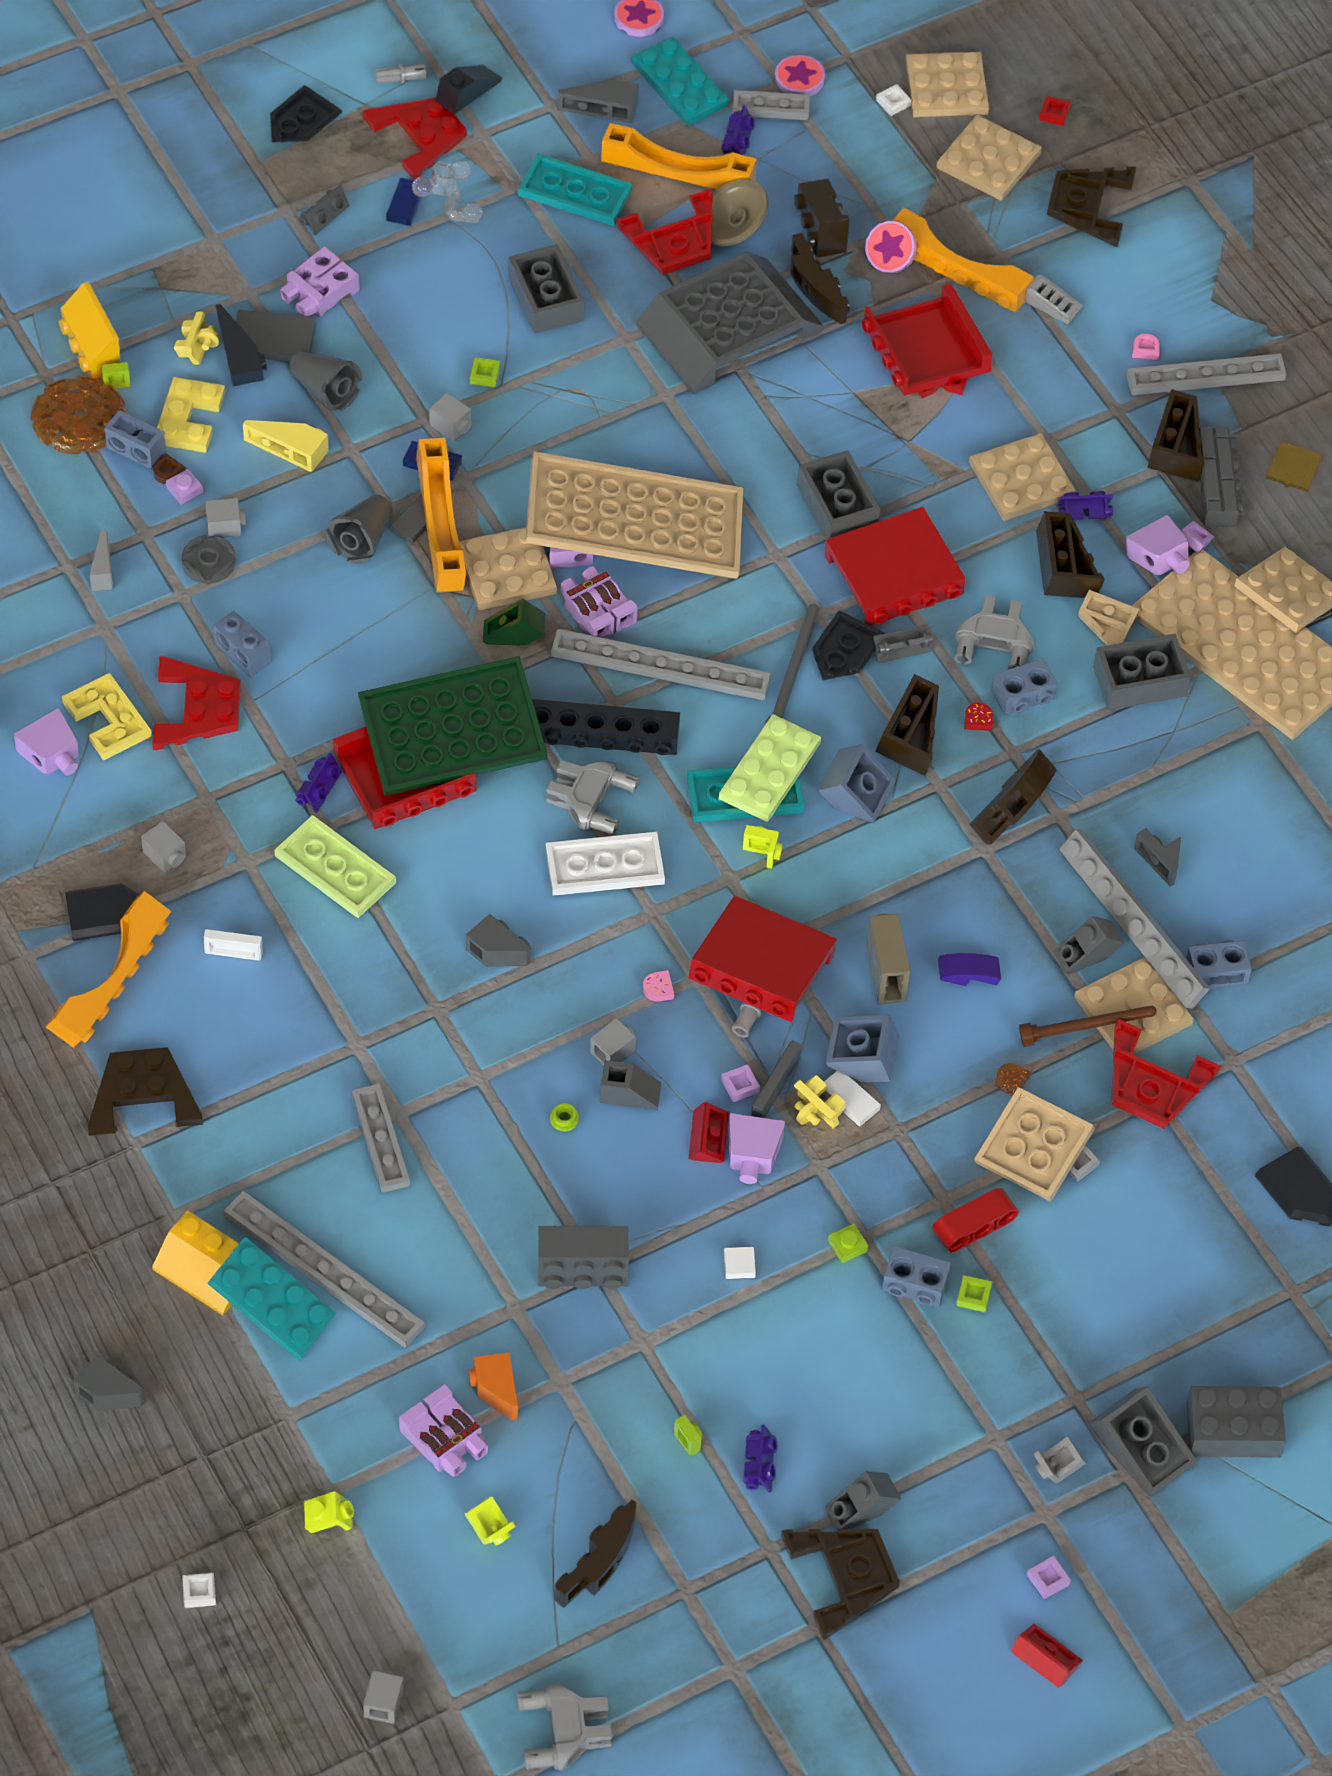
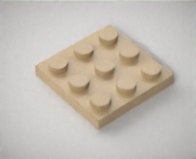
M981 52L906 54V68L910 98L912 99L913 117L988 115L989 105Z
M976 115L937 161V169L1002 201L1040 156L1042 147Z
M1042 433L972 455L969 458L970 466L1003 521L1054 505L1063 494L1076 492Z
M526 527L459 541L463 550L466 575L478 611L512 604L522 598L524 600H531L557 594V586L543 546L525 543Z
M1283 547L1239 576L1234 584V587L1295 633L1332 608V581L1287 547Z
M1146 957L1075 991L1074 998L1088 1017L1150 1005L1156 1007L1157 1013L1153 1017L1127 1021V1023L1142 1029L1133 1055L1192 1026L1194 1018ZM1115 1024L1096 1027L1114 1050Z
M1018 1087L974 1160L976 1164L1051 1202L1095 1128L1093 1124Z

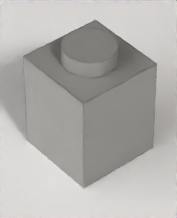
M446 393L429 409L430 426L452 441H455L461 434L464 435L469 431L472 424L471 409Z
M238 498L205 501L209 537L213 538V535L222 538L241 536L240 525H246L244 509H239Z
M164 821L141 836L143 853L164 873L172 867L179 866L186 858L185 842Z
M616 1018L591 1037L590 1053L603 1065L605 1060L622 1062L635 1052V1032L630 1026L623 1025Z
M388 1670L372 1672L363 1704L365 1718L395 1724L404 1691L403 1677Z

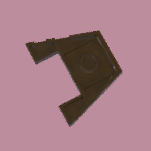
M1127 166L1126 170L1116 171L1114 167L1105 168L1104 171L1090 172L1089 169L1057 170L1047 215L1118 247L1123 223L1098 219L1097 217L1104 187L1110 186L1132 190L1136 167Z
M168 1047L112 1052L109 1054L88 1124L89 1136L115 1133L113 1107L174 1101L177 1127L203 1125L202 1114Z
M793 1529L781 1531V1538L790 1560L817 1551L822 1552L842 1601L814 1610L813 1617L823 1640L832 1636L899 1588L900 1581L878 1529H839L838 1532H821L820 1529H808V1532H793Z

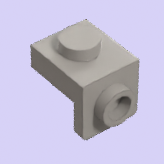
M1068 1436L1045 1453H1041L1039 1450L1033 1453L1038 1461L1034 1465L1039 1474L1044 1479L1049 1478L1056 1484L1086 1464L1077 1447Z

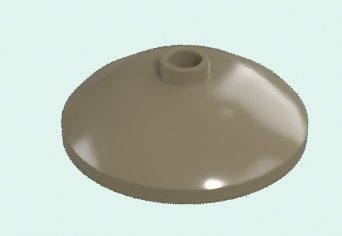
M749 179L734 180L712 193V245L727 247L741 243L759 229L766 217L769 206L767 193L759 183Z

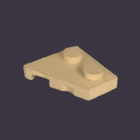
M1089 590L1079 609L1078 617L1106 645L1125 643L1138 617L1139 609Z

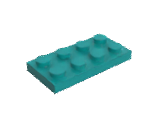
M674 36L632 55L631 63L686 126L729 107L727 96Z
M538 153L518 189V196L614 226L616 219H618L633 191V183Z
M736 767L690 770L686 772L693 823L756 817L719 799V792ZM799 777L772 816L804 813V801Z
M246 1237L238 1243L207 1282L209 1286L297 1360L303 1357L336 1315L332 1309Z

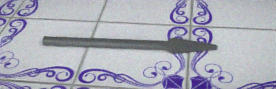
M810 604L773 711V714L780 718H783L819 611V607L815 604ZM768 717V718L766 719L765 725H766V723L768 722V720L770 719V717Z

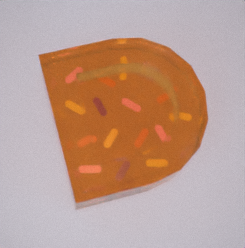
M1013 1063L1004 1064L997 1071L996 1084L1002 1091L1013 1096L1018 1087L1023 1088L1030 1077V1071Z

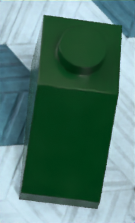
M522 598L484 620L483 642L490 645L526 646L545 635L546 613Z

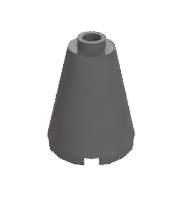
M299 351L290 360L291 373L327 409L334 411V409L344 410L357 397L360 390L357 388L358 380L362 381L363 376L361 368L356 363L308 351Z
M373 495L333 518L326 530V538L332 550L338 556L343 554L348 557L346 561L350 563L361 564L367 562L374 555L393 510L390 502L381 495Z

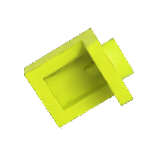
M746 825L743 850L766 854V868L772 869L774 860H780L783 844L778 843L779 832L762 826Z
M336 1491L304 1501L305 1529L310 1533L339 1525L346 1531L353 1528V1505Z
M492 1496L464 1513L483 1545L494 1542L496 1546L511 1537L509 1531L516 1527L513 1521H507Z

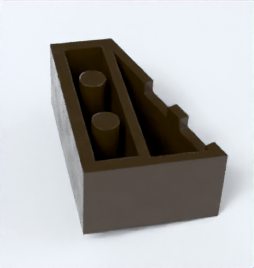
M1171 389L1147 468L1199 482L1203 467V456L1201 455L1197 396Z
M1044 511L1036 530L1044 595L1085 598L1089 590L1099 593L1105 579L1102 573H1098L1093 564L1094 558L1083 545L1084 539L1071 514Z
M916 674L913 675L875 751L923 776L926 775L933 757L932 747L935 736L934 725L937 714L938 685Z

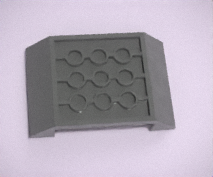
M749 252L742 253L659 293L636 321V325L692 393L714 384L716 369L794 331L804 340L824 330V325L769 260Z

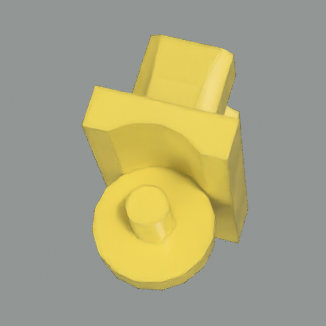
M196 312L194 320L183 321L182 333L187 339L176 340L174 346L179 357H189L193 365H200L205 350H209V347L218 346L221 339L220 335L216 332V327L209 325L205 321L204 312Z
M815 1075L805 1084L799 1080L794 1085L798 1090L797 1096L807 1104L805 1106L801 1101H798L794 1106L799 1111L796 1120L801 1125L810 1121L816 1126L820 1119L815 1114H818L832 1129L840 1124L838 1116L847 1106L845 1101L836 1093L825 1102L819 1098L828 1089L823 1080Z

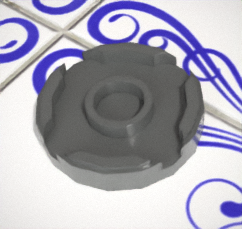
M206 535L199 536L189 541L183 549V570L188 577L197 582L207 584L219 582L227 578L234 571L236 564L234 548L229 541L220 536L213 535V538H206Z

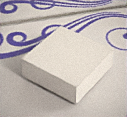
M897 84L876 95V101L890 116L910 107L912 99Z
M754 1247L724 1248L726 1279L755 1278Z
M213 1573L182 1575L185 1608L216 1605Z

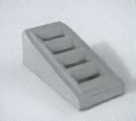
M1040 274L1026 290L1025 303L1068 325L1083 307L1082 304ZM1067 306L1070 309L1065 313L1063 310Z
M106 530L100 531L89 574L92 591L112 590L113 588L110 546Z

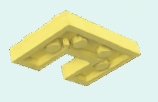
M173 377L157 426L158 429L165 433L166 446L203 453L207 452L213 433L212 426L192 423L189 420L193 408L219 412L225 395V385Z
M110 673L61 696L63 705L75 722L100 710L110 723V725L89 735L90 743L103 761L152 737L151 729Z

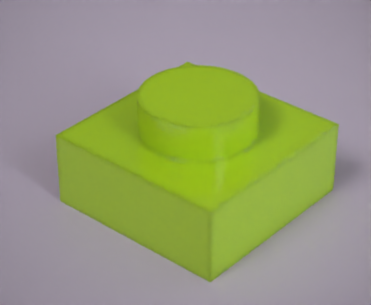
M474 357L470 384L496 388L500 372V361Z
M128 362L101 365L104 390L131 387Z
M855 1223L828 1236V1241L841 1263L868 1252L869 1246Z
M963 1275L956 1306L986 1312L992 1281Z
M686 1415L676 1419L674 1435L690 1457L701 1451V1439L703 1438L699 1426L695 1422L691 1423Z

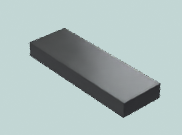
M793 1040L788 1044L754 1101L751 1116L766 1117L800 1060L801 1044Z

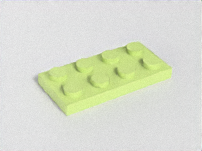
M772 714L719 792V799L768 822L821 744V737Z
M313 815L274 850L275 857L357 918L362 916L396 884V876Z

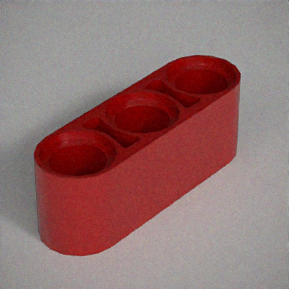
M999 1187L940 1217L933 1224L932 1230L949 1253H953L1009 1224L1018 1216L1019 1210L1003 1188Z

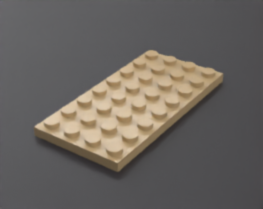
M534 451L531 459L525 543L737 579L740 573L743 487Z
M1203 549L1199 553L1195 551L1188 557L1187 560L1190 565L1184 573L1178 574L1173 570L1132 605L1139 609L1136 621L1157 637L1176 634L1183 656L1291 740H1294L1332 706V647L1306 627L1295 633L1234 587L1235 581L1239 576Z

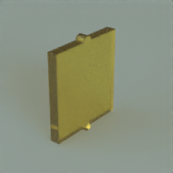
M1281 442L1266 479L1284 484L1285 487L1290 486L1308 492L1323 455L1305 450L1304 447L1299 448Z

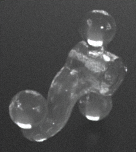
M464 160L457 161L454 165L443 161L437 162L429 179L418 177L412 184L414 194L419 197H426L431 192L438 196H446L448 199L444 204V212L453 221L477 223L483 216L481 206L476 203L467 204L463 212H458L454 209L460 200L459 187L455 178L466 180L472 173L470 164Z

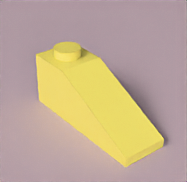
M245 420L243 423L245 441L310 472H313L329 451L328 434L319 428H314L304 423Z

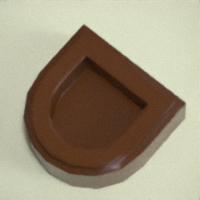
M168 454L161 457L154 464L153 468L154 477L161 484H166V480L186 470L185 466Z

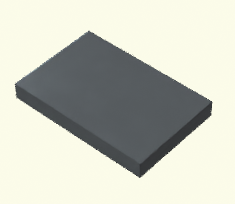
M238 310L236 322L257 345L259 355L264 354L265 359L290 361L293 355L299 351L311 352L316 317Z

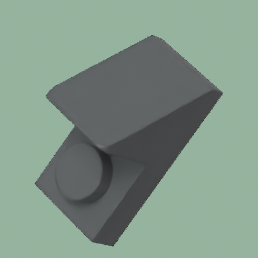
M1146 828L1137 833L1135 851L1170 887L1174 885L1178 869L1181 837L1163 847L1161 840L1157 836L1152 835Z

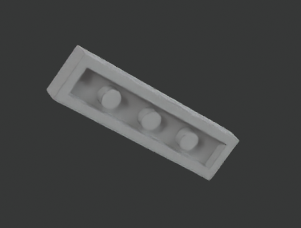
M380 1083L352 1090V1098L381 1193L409 1187L410 1179Z

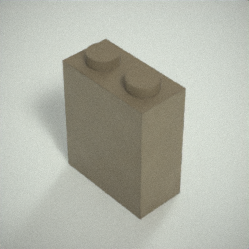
M882 913L877 916H871L866 948L878 1005L906 1002L910 967L899 915Z

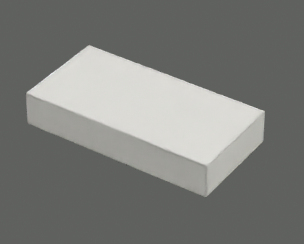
M205 929L204 948L206 954L258 961L262 959L263 946L261 936Z
M836 1071L824 1081L828 1089L823 1095L829 1098L834 1093L838 1094L847 1106L843 1112L859 1127L880 1111L881 1104L849 1076Z

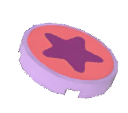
M621 0L615 7L614 21L617 28L621 31L623 29L627 32V35L632 37L652 35L656 32V29L661 28L663 25L664 10L657 0Z
M789 56L783 59L776 67V86L783 93L813 96L824 85V68L817 60L810 56Z
M886 221L878 224L871 230L866 240L865 251L869 262L874 268L885 273H897L912 264L916 256L917 242L909 227L900 222Z

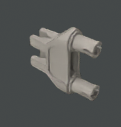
M985 595L982 611L964 621L956 631L955 638L958 641L954 660L961 664L962 656L965 655L963 665L970 664L974 646L1012 653L1008 669L1026 664L1028 656L1034 651V641L1028 629L1019 619L1022 601L1011 600L1009 613L1006 616L994 613L996 597Z
M561 760L557 768L559 773L557 782L551 781L547 788L549 795L546 802L566 809L578 828L585 831L594 828L614 836L619 825V819L598 813L597 809L607 789L612 785L635 793L640 782V776L620 771L616 764L608 761L579 766Z
M557 1683L548 1684L542 1690L517 1691L519 1712L547 1708V1711H550L554 1738L552 1747L524 1749L526 1770L554 1766V1769L558 1771L566 1770L586 1750L612 1747L611 1725L585 1726V1721L608 1718L607 1696L581 1698Z

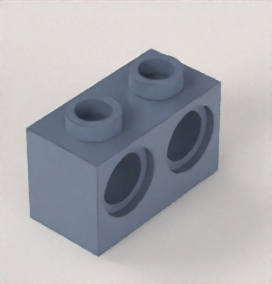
M121 410L115 414L105 427L106 446L108 449L149 469H152L154 464L166 452L164 431Z
M234 610L213 625L214 645L249 677H252L271 663L270 643Z
M1043 658L994 674L991 691L1004 715L1013 712L1019 713L1026 708L1038 704L1044 705L1054 700L1057 682Z
M1228 940L1208 945L1201 943L1188 948L1187 961L1210 989L1248 984L1252 968L1245 941Z
M894 1246L884 1275L882 1290L896 1297L905 1296L915 1299L924 1305L940 1306L949 1279L951 1262ZM896 1273H905L908 1276L901 1277ZM926 1281H932V1282H934V1283H936V1284H935V1285H928V1284H926L925 1282H926Z

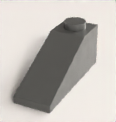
M610 80L559 89L558 110L632 123L638 104L639 84Z

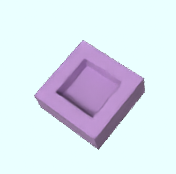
M189 469L166 480V488L180 505L203 493V486Z
M1194 520L1181 531L1187 538L1188 548L1195 550L1197 553L1206 548L1214 538L1213 535Z
M748 1064L721 1075V1081L733 1103L760 1093V1086Z
M1054 1556L1032 1567L1027 1573V1576L1043 1599L1070 1585L1071 1581Z

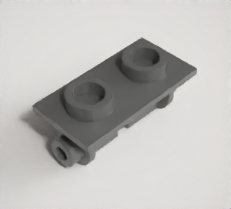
M342 185L333 190H328L326 195L316 202L315 206H311L307 211H303L300 214V224L304 227L310 226L313 235L320 232L350 206Z
M926 625L873 636L878 663L931 652L930 644L933 643L932 635L927 633Z

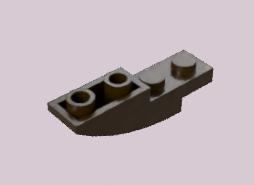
M803 233L792 235L791 253L793 256H791L790 274L805 297L822 313L840 324L846 323V316L850 306L847 297H843L841 294L838 278H834L830 268L822 270L820 262L815 261L813 257L811 243L806 242Z
M1037 749L1001 786L1003 790L969 825L986 845L992 844L1010 825H1015L1046 789L1057 769L1044 753Z
M631 1500L625 1506L620 1505L612 1513L610 1520L604 1526L599 1525L592 1531L589 1536V1552L580 1558L577 1567L570 1574L564 1573L555 1584V1601L560 1606L565 1608L585 1588L595 1596L614 1574L627 1551L634 1531L637 1504L634 1500Z

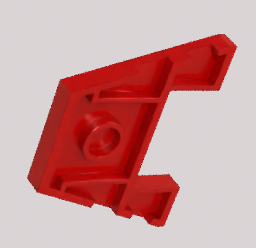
M436 97L363 110V119L374 132L398 122L421 150L402 160V167L413 181L418 180L426 168L430 169L436 164V159L443 153L447 154L467 136L465 126L455 114L435 101Z
M711 189L689 195L690 203L696 216L645 232L637 212L616 219L617 227L662 275L712 259L713 194Z
M159 656L158 683H186L183 724L154 723L153 750L164 749L163 745L172 743L177 745L185 744L188 739L200 736L206 739L238 731L241 679Z
M1118 1019L1114 1027L1111 1105L1165 1129L1213 1079L1221 1066L1197 1055L1188 1077L1185 1079L1133 1055L1142 1029Z

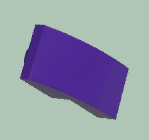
M956 953L940 955L937 959L941 981L967 986L970 980L997 985L1001 980L999 959L995 956Z

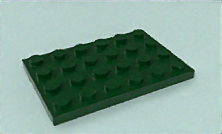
M520 656L358 692V699L384 796L449 782L470 774L480 775L547 759V751Z

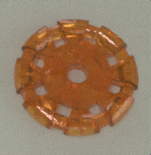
M77 376L76 379H60L44 388V393L38 395L32 405L31 420L34 421L32 427L35 434L45 445L51 444L56 451L77 455L81 451L90 450L93 453L107 447L105 429L101 427L103 425L106 426L119 410L125 413L127 411L124 409L125 402L123 397L112 385L107 386L103 384V380L94 377ZM79 389V393L70 394L69 390ZM78 411L85 412L81 416H75L72 414L73 412ZM59 431L63 433L60 437L56 436Z

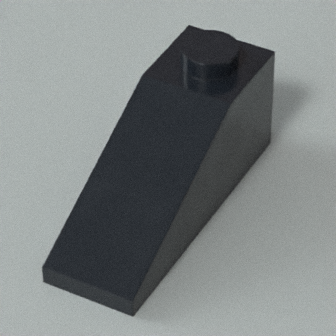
M484 65L455 67L440 78L435 101L453 114H456L502 81V77Z
M221 304L215 305L233 387L264 380L263 370H267L264 354L259 355L257 345Z

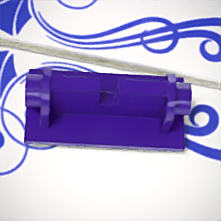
M745 105L742 106L741 113L734 112L729 117L726 130L728 134H725L721 146L725 155L729 153L745 155L746 150L749 148V139L752 130H754L755 121Z
M1094 491L1090 495L1079 496L1077 492H1069L1063 494L1056 503L1057 506H1063L1058 509V512L1070 513L1074 520L1084 519L1083 510H1088V519H1107L1108 516H1113V506L1108 505L1113 498V494L1106 495L1105 491Z
M332 753L315 761V765L307 776L311 781H304L296 792V802L302 806H305L306 803L310 804L315 813L318 812L342 773Z
M764 1424L761 1425V1432L752 1430L746 1436L745 1457L746 1459H755V1461L745 1462L743 1482L749 1490H756L758 1485H763L768 1492H772V1480L776 1478V1469L773 1461L778 1444L775 1435H772Z

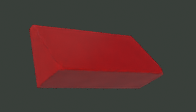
M707 1102L702 1103L694 1110L688 1156L690 1160L713 1163L724 1162L729 1119L728 1111Z
M1032 1624L1022 1632L1011 1649L1014 1655L1056 1687H1061L1083 1661L1036 1624Z

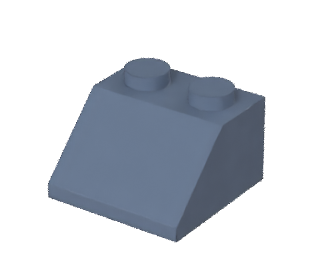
M863 744L839 749L818 791L835 809L869 822H875L896 779Z
M891 1016L835 1017L826 1065L862 1083L890 1082L899 1038Z

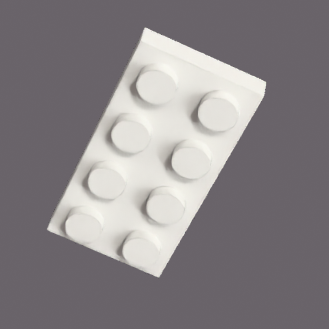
M657 832L546 843V855L553 896L665 884Z

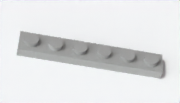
M1280 353L1127 368L1126 376L1131 395L1171 392V389L1181 391L1283 381L1286 379V370Z

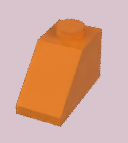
M510 1353L473 1357L474 1368L468 1369L471 1387L476 1386L478 1398L509 1419L518 1420V1402Z

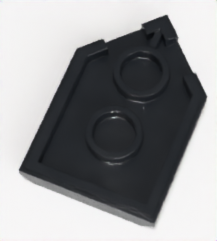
M304 85L270 113L272 142L308 141L339 116L342 110Z
M838 611L812 647L822 680L860 673L876 651L873 636L886 633L842 611Z
M121 883L65 892L73 941L121 934L120 920L140 894Z
M1302 1147L1294 1148L1261 1167L1255 1173V1177L1289 1219L1298 1221L1305 1219L1319 1222V1225L1331 1227L1332 1183Z

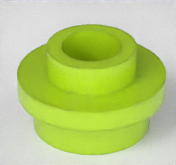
M558 1104L550 1113V1123L556 1130L566 1132L578 1125L579 1114L571 1104ZM567 1117L569 1120L563 1121L560 1118Z

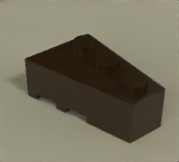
M829 179L798 183V194L794 195L795 207L801 211L802 228L807 229V241L811 243L817 258L847 252L850 218L848 215L841 214L840 210H843V205L841 202L836 203L835 198H837V194Z

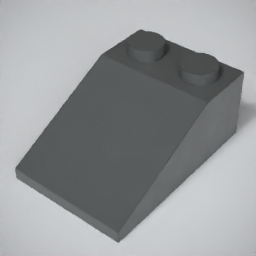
M1148 1386L1132 1390L1089 1422L1105 1448L1149 1496H1153L1198 1462Z

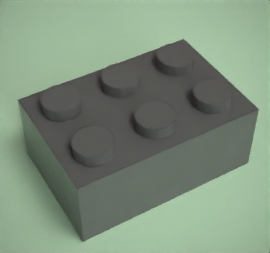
M558 244L508 257V278L534 334L584 321L583 297Z
M848 450L799 465L797 486L826 539L879 522L880 508Z
M1176 634L1096 648L1093 667L1108 710L1186 697L1188 695L1191 675Z
M539 1226L538 1286H545L550 1289L560 1288L561 1286H575L580 1289H586L591 1286H605L609 1289L627 1287L629 1260L628 1226Z
M1190 1387L1187 1399L1190 1451L1194 1457L1281 1458L1285 1444L1281 1387Z

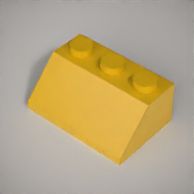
M88 281L84 282L61 307L62 319L59 320V326L63 335L67 334L69 336L68 341L73 354L78 353V360L82 371L88 372L93 381L102 378L101 365L121 363L118 336Z
M187 1210L168 1232L152 1269L210 1308L224 1315L232 1304L209 1286L207 1282L238 1245V1242Z

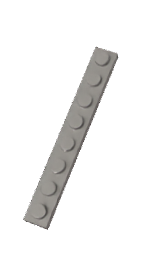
M557 629L551 649V657L765 701L771 673L562 629Z
M1076 829L1059 850L1186 1008L1193 1009L1210 988L1084 831Z
M242 1191L224 1210V1216L405 1349L425 1328V1322L245 1191Z

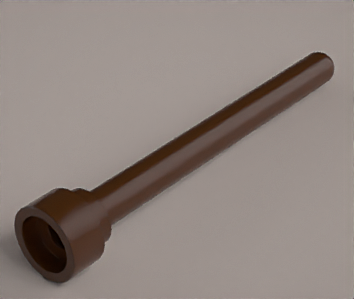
M1150 1005L1037 1027V1024L1031 1025V1023L1019 1024L1023 1047L1035 1045V1042L1040 1041V1038L1116 1024L1118 1019L1127 1022L1153 1017L1156 1015L1157 1009Z

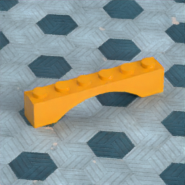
M609 123L602 140V162L716 190L734 180L749 179L755 181L757 158L741 154L729 153L715 157L684 155L653 143L634 128Z
M905 208L892 220L909 227L914 238H916L917 251L914 258L915 261L921 262L937 273L951 278L958 284L966 286L977 292L980 296L986 297L1014 313L1025 303L1026 290L1034 281V276L1013 265L982 264L957 255L946 248L934 236L924 218Z
M419 439L416 459L436 592L463 591L466 568L453 514L446 439Z
M143 891L133 901L120 920V951L109 977L99 987L84 994L69 997L58 1008L46 1028L73 1048L80 1041L86 1043L95 1031L92 1025L96 1019L101 1021L110 1010V1007L107 1006L110 999L116 1000L124 990L125 986L121 983L126 977L130 979L140 965L136 963L139 957H145L153 948L154 943L151 940L155 934L160 936L168 926L169 922L166 921V918L171 911L147 892Z

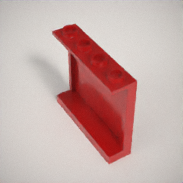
M952 283L942 286L940 298L876 316L873 315L869 306L865 307L864 319L861 320L863 331L865 334L870 335L874 350L876 352L879 351L884 368L889 369L894 386L900 388L903 396L991 372L992 352Z
M924 507L826 539L824 555L829 564L836 563L865 613V623L870 626L883 624L887 620L898 616H906L921 608L932 607L936 603L947 599H955L964 593L966 577Z
M366 727L333 739L334 756L374 829L391 826L396 821L407 817H415L425 810L441 807L449 801L459 797H467L476 791V774H470L449 782L384 796Z
M734 895L692 957L688 978L792 1022L797 1005L824 963L829 965L833 959L837 938Z

